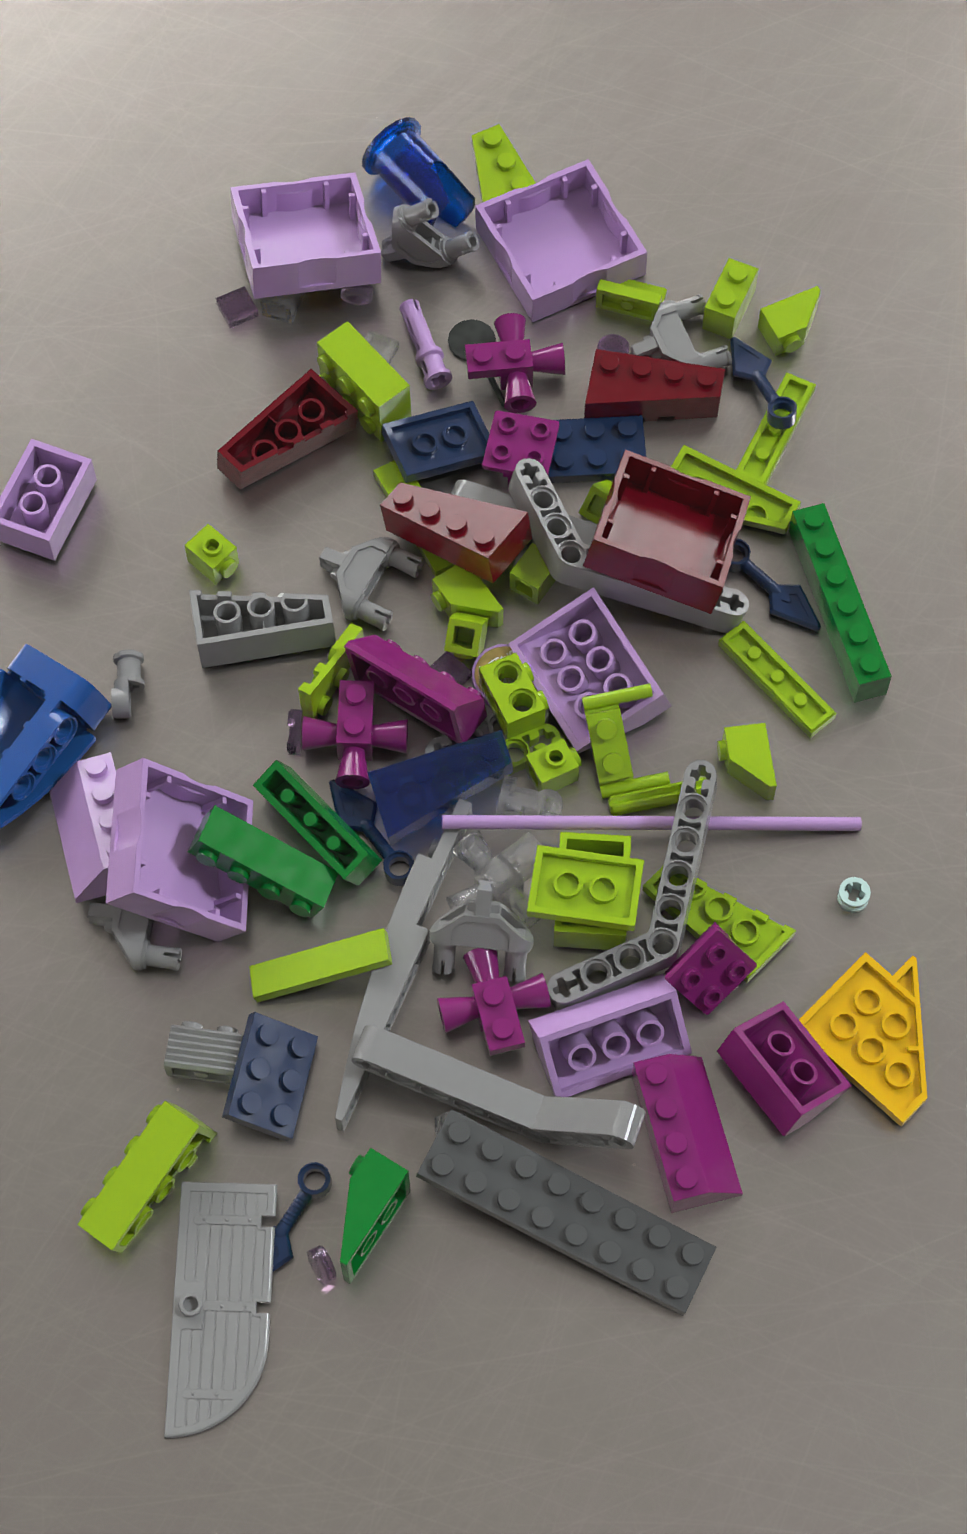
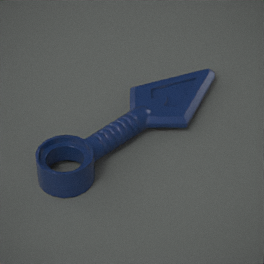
M731 337L733 376L751 380L755 383L768 403L767 421L772 427L782 430L792 427L796 422V403L788 397H779L765 376L772 360L739 338ZM778 409H785L790 412V415L779 417L773 412Z
M737 538L733 549L741 551L744 554V558L737 562L731 561L729 572L743 571L760 587L766 590L769 594V614L814 631H819L821 624L801 585L777 584L772 578L770 579L763 570L758 568L749 559L751 553L749 545L742 539Z
M335 779L330 780L329 786L335 812L353 831L363 832L384 859L383 869L387 881L395 886H404L414 864V859L408 852L402 850L394 851L374 825L378 803L353 789L338 786L335 783ZM397 861H404L410 868L406 874L397 876L390 872L391 865Z
M311 1162L300 1169L298 1174L300 1191L277 1226H273L275 1227L273 1272L294 1258L289 1233L301 1216V1213L307 1207L306 1205L309 1204L311 1199H320L326 1196L331 1189L332 1178L328 1169L323 1164ZM313 1171L321 1172L325 1176L324 1185L317 1190L308 1189L304 1184L306 1176Z

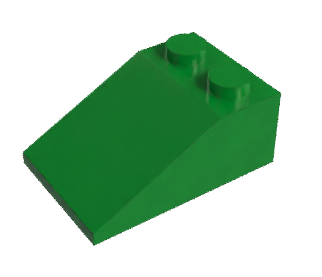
M372 1148L369 1149L365 1157L359 1155L349 1170L351 1178L340 1257L343 1279L351 1284L411 1192L409 1171Z

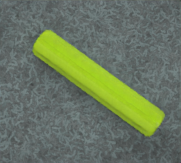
M700 777L696 781V793L701 794L702 782L706 777ZM683 781L612 795L608 798L609 811L612 816H618L676 804L679 800Z

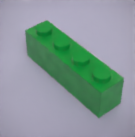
M275 760L253 784L256 790L344 880L359 886L382 861L343 819L286 764Z
M216 805L203 817L187 851L196 856L197 861L201 864L216 867L227 873L231 880L242 884L246 883L257 889L263 897L270 900H278L289 906L293 913L311 919L324 908L338 876L334 869Z

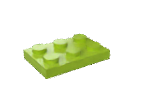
M537 845L527 916L635 931L644 860Z

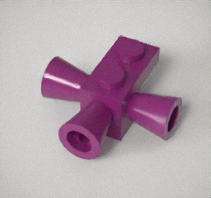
M507 313L499 316L494 321L500 342L465 345L468 379L499 377L501 391L506 390L505 410L511 413H525L535 408L537 404L531 389L533 388V372L565 375L563 343H559L531 352L530 339H524L526 318L518 313Z
M340 680L337 724L303 716L302 750L336 745L338 760H341L335 783L342 788L362 789L370 785L366 761H373V746L407 754L408 719L374 725V681Z
M475 948L467 952L463 959L475 981V984H472V997L437 998L444 1032L447 1033L478 1019L481 1032L484 1033L490 1056L524 1048L525 1040L516 1009L551 1007L549 991L543 973L541 972L510 987L507 976L499 977L498 950Z

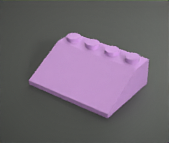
M594 587L508 643L512 651L517 653L522 664L527 662L534 676V686L538 691L542 690L550 711L577 753L592 748L582 697L650 683L653 697L619 704L625 733L646 724L672 706Z

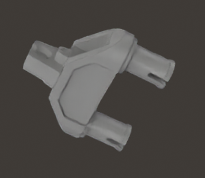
M427 198L412 206L401 204L394 207L392 235L382 241L381 256L388 262L406 258L412 264L443 268L454 264L459 256L477 251L479 249V240L472 231L451 239L430 225L427 221L437 218L439 209L436 202L432 201V198Z
M701 294L679 302L674 300L661 302L650 327V334L645 336L643 341L631 345L630 354L651 358L716 368L732 364L730 351H727L728 347L726 345L704 353L695 351L683 326V320L704 315L706 302L705 299L702 300L703 296Z
M379 537L352 546L350 551H344V553L325 547L319 557L320 567L331 572L330 577L337 581L344 617L351 621L361 619L385 631L387 629L385 623L390 624L393 611L368 601L370 594L386 568L392 566L417 578L419 576L417 570L422 571L425 558L399 548V543L392 538Z
M479 880L476 899H468L450 910L430 928V939L434 944L432 970L435 973L441 974L443 961H445L444 975L453 973L455 971L456 946L504 950L506 953L503 976H507L508 981L512 982V974L514 968H516L515 982L525 980L527 953L533 948V935L528 927L504 904L492 901L494 881Z
M90 903L87 915L90 924L105 926V932L113 933L117 944L133 969L143 970L147 966L173 969L174 971L179 970L180 963L178 961L181 962V948L151 945L150 937L154 920L109 904Z

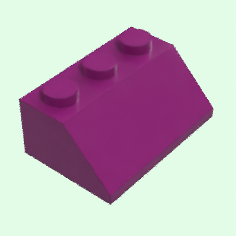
M784 1001L735 1027L717 1050V1053L784 1137L810 1122L852 1086Z

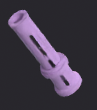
M408 299L400 305L399 310L416 348L415 362L418 367L422 368L425 376L423 379L425 387L429 390L441 389L451 382V371L446 369L444 365L442 349L436 346L432 339L419 301Z

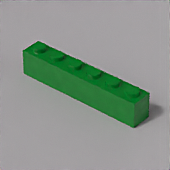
M825 503L792 511L789 533L854 703L886 695L892 675Z

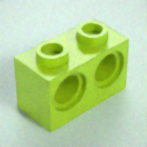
M517 653L479 667V685L507 739L544 725L545 713L549 709L542 690L536 691L532 683L534 676L527 662L522 664ZM511 678L515 681L513 683H503L500 680ZM518 706H526L530 709L521 712L516 710L515 708Z

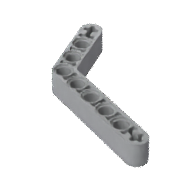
M530 458L522 459L516 464L508 487L509 493L517 509L528 512L532 539L551 576L556 581L585 591L594 587L601 596L723 633H728L741 623L749 608V601L738 590L724 586L712 614L583 567L590 545L582 543L544 467L540 462Z
M696 760L691 762L685 770L649 932L553 975L548 981L547 987L551 1003L556 1009L560 1010L626 987L670 967L679 958L717 791V774L715 767L710 762ZM700 776H705L706 779L702 782L701 794L696 793V781L700 779ZM690 808H698L703 812L696 819H690L684 815ZM682 841H691L696 845L690 852H681L677 849V845ZM675 874H683L688 878L687 882L681 886L672 885L669 880ZM674 907L681 913L676 919L667 920L661 916L662 912L666 908ZM661 941H667L673 945L672 950L666 954L656 953L654 947ZM627 956H636L640 960L638 966L633 969L624 968L621 962ZM601 970L607 974V978L602 983L594 984L588 980L589 975L593 971ZM580 977L582 978L584 991H581L580 985L577 982V979ZM566 986L570 990V996L564 998L559 988Z
M372 1025L364 1026L351 1062L361 1069L542 1143L633 1149L646 1115L645 1110L641 1107L622 1100L544 1096Z

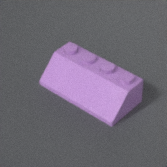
M111 752L76 761L49 791L76 903L105 896L107 891L116 768Z
M664 974L528 1020L537 1054L553 1095L556 1097H569L632 1075L633 1063L666 1054L688 1055L692 1053L677 991L668 983Z

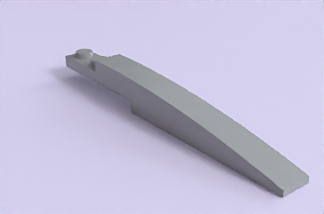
M459 798L455 808H449L445 815H472V803ZM445 829L440 839L435 838L433 840L428 857L418 853L386 929L392 965L372 970L355 1026L335 1116L336 1126L340 1131L344 1132L371 1073L351 1062L364 1026L372 1025L390 1032L430 944V931L422 927L467 829Z

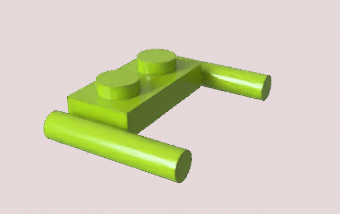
M650 683L582 697L602 799L609 798L612 795L670 784L668 771L633 778L634 775L619 708L621 703L653 697Z

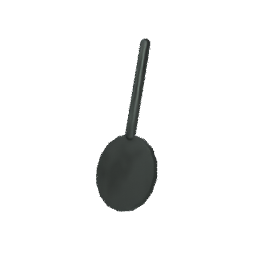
M474 319L464 320L456 324L449 332L448 337L449 349L456 357L466 361L465 345L496 342L492 328L488 324ZM488 378L501 406L504 407L505 398L495 378Z

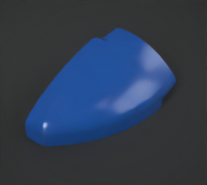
M28 644L23 646L7 667L8 673L0 669V829L38 802L57 784L76 761L83 757L96 741V737L88 732L87 729L94 731L112 708V704L90 682Z

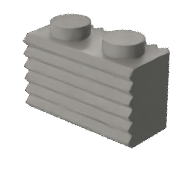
M184 1021L181 1026L171 1025L164 1060L166 1074L170 1077L175 1076L177 1078L182 1077L231 1084L243 1034H239L236 1028L229 1026H219L217 1031L203 1029V1025L192 1021Z

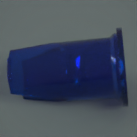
M406 117L396 120L385 127L368 145L362 157V167L368 174H379L406 205L412 206L427 198H432V201H435L438 205V217L455 228L458 227L471 214L475 206V197L420 136L421 125L415 118ZM437 218L430 219L427 222L434 226Z

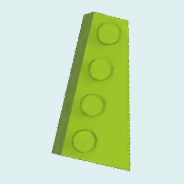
M164 1101L162 1105L158 1104L151 1110L146 1119L148 1124L140 1136L136 1135L130 1140L124 1150L126 1156L118 1167L114 1166L108 1171L102 1182L104 1185L103 1189L96 1198L92 1197L81 1210L80 1214L83 1217L77 1225L112 1251L123 1253L153 1215L154 1210L150 1208L153 1202L160 1203L164 1198H167L175 1188V1179L173 1177L177 1172L180 1173L185 1168L190 1169L198 1159L196 1155L197 1147L203 1140L210 1143L218 1134L190 1112L170 1102Z

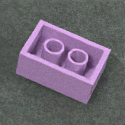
M31 439L0 496V541L55 561L97 481L92 459Z

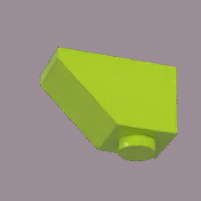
M818 286L760 309L758 328L775 356L784 352H794L804 345L818 307L821 291Z
M455 565L432 579L433 593L430 596L433 604L440 612L444 610L449 617L456 611L489 617L488 626L498 628L503 625L504 609L479 576Z
M766 723L724 727L722 740L717 741V752L719 761H725L727 773L765 800H774L777 784Z

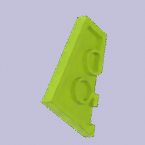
M500 124L472 135V148L482 202L514 189L536 184Z
M350 623L331 647L328 663L325 665L319 662L313 670L314 677L311 684L303 682L298 688L302 719L303 716L318 719L320 715L325 716L328 713L333 702L332 696L336 689L339 688L340 680H348L350 674V664L344 645L350 640L364 637L363 628Z

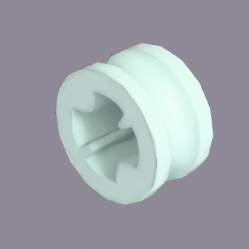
M858 877L845 879L838 891V904L842 909L851 913L864 910L870 898V887L866 881ZM852 888L859 890V897L862 900H859L858 897L856 901L849 900V893L846 890L850 893Z

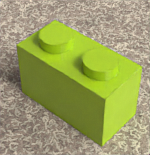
M731 258L728 259L705 305L702 329L728 339L734 336L756 291L759 268Z

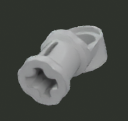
M121 650L113 656V662L117 665V679L114 681V688L111 689L113 719L131 718L130 693H137L145 687V681L141 678V664L144 662L143 653L136 650Z

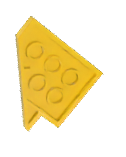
M865 952L799 1021L840 1072L902 1127L927 1100L917 958L912 955L894 975H891Z

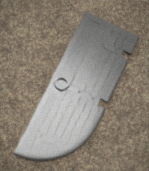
M181 1183L165 1438L191 1436L223 1422L241 1407L260 1379L268 1353L270 1314L257 1313V1303H271L275 1227L261 1226L262 1217H276L277 1185Z

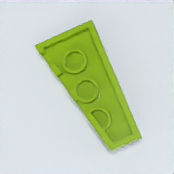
M683 445L671 465L672 468L686 475L708 480L751 496L743 525L786 534L790 526L792 511L798 510L801 507L800 501L686 445Z
M663 866L643 885L642 891L654 901H656ZM675 874L670 878L669 882L672 885L681 886L687 882L688 878L683 874ZM697 878L686 930L698 939L716 922L737 946L757 964V967L744 979L748 983L795 936L796 930L786 924L782 926L769 919V915L737 902V898L725 892L722 894L708 887L705 881ZM674 907L665 909L674 919L681 913Z

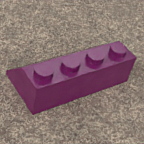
M374 634L350 640L344 645L355 681H374L375 694L463 746L487 717L484 697L479 691L472 687H463L445 671L438 672L434 670L420 656L414 655L412 657L404 652L396 642L390 639L385 641Z
M666 1054L634 1062L632 1079L640 1107L646 1112L644 1121L670 1212L675 1213L742 1196V1189L702 1057Z

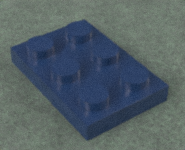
M474 401L384 423L381 430L405 483L483 463L489 438V432Z
M643 415L556 420L559 421V431L548 477L551 483L613 480L625 449L646 457Z
M257 1012L249 1014L222 1118L284 1141L293 1139L318 1036Z

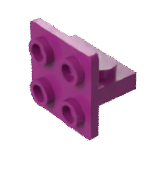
M499 410L495 411L482 468L503 473V477L508 478V487L516 464L522 459L530 458L540 462L548 475L559 431V421Z
M714 922L664 973L666 974L665 979L704 1014L709 1015L757 967V964Z

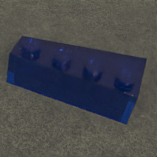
M502 730L367 772L390 846L401 841V838L414 830L417 831L424 827L432 819L445 811L447 812L449 808H455L458 799L465 800L473 794L476 795L513 772V765Z

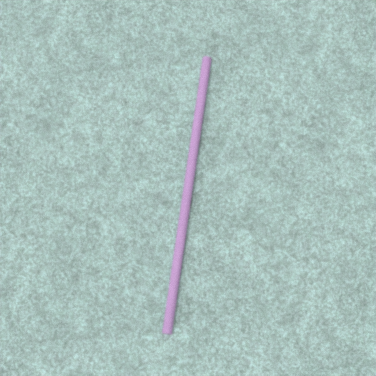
M442 815L441 826L442 829L672 830L675 816ZM686 816V817H688V818H690V819H696V818H699L700 816ZM711 816L708 830L861 831L862 821L861 817Z

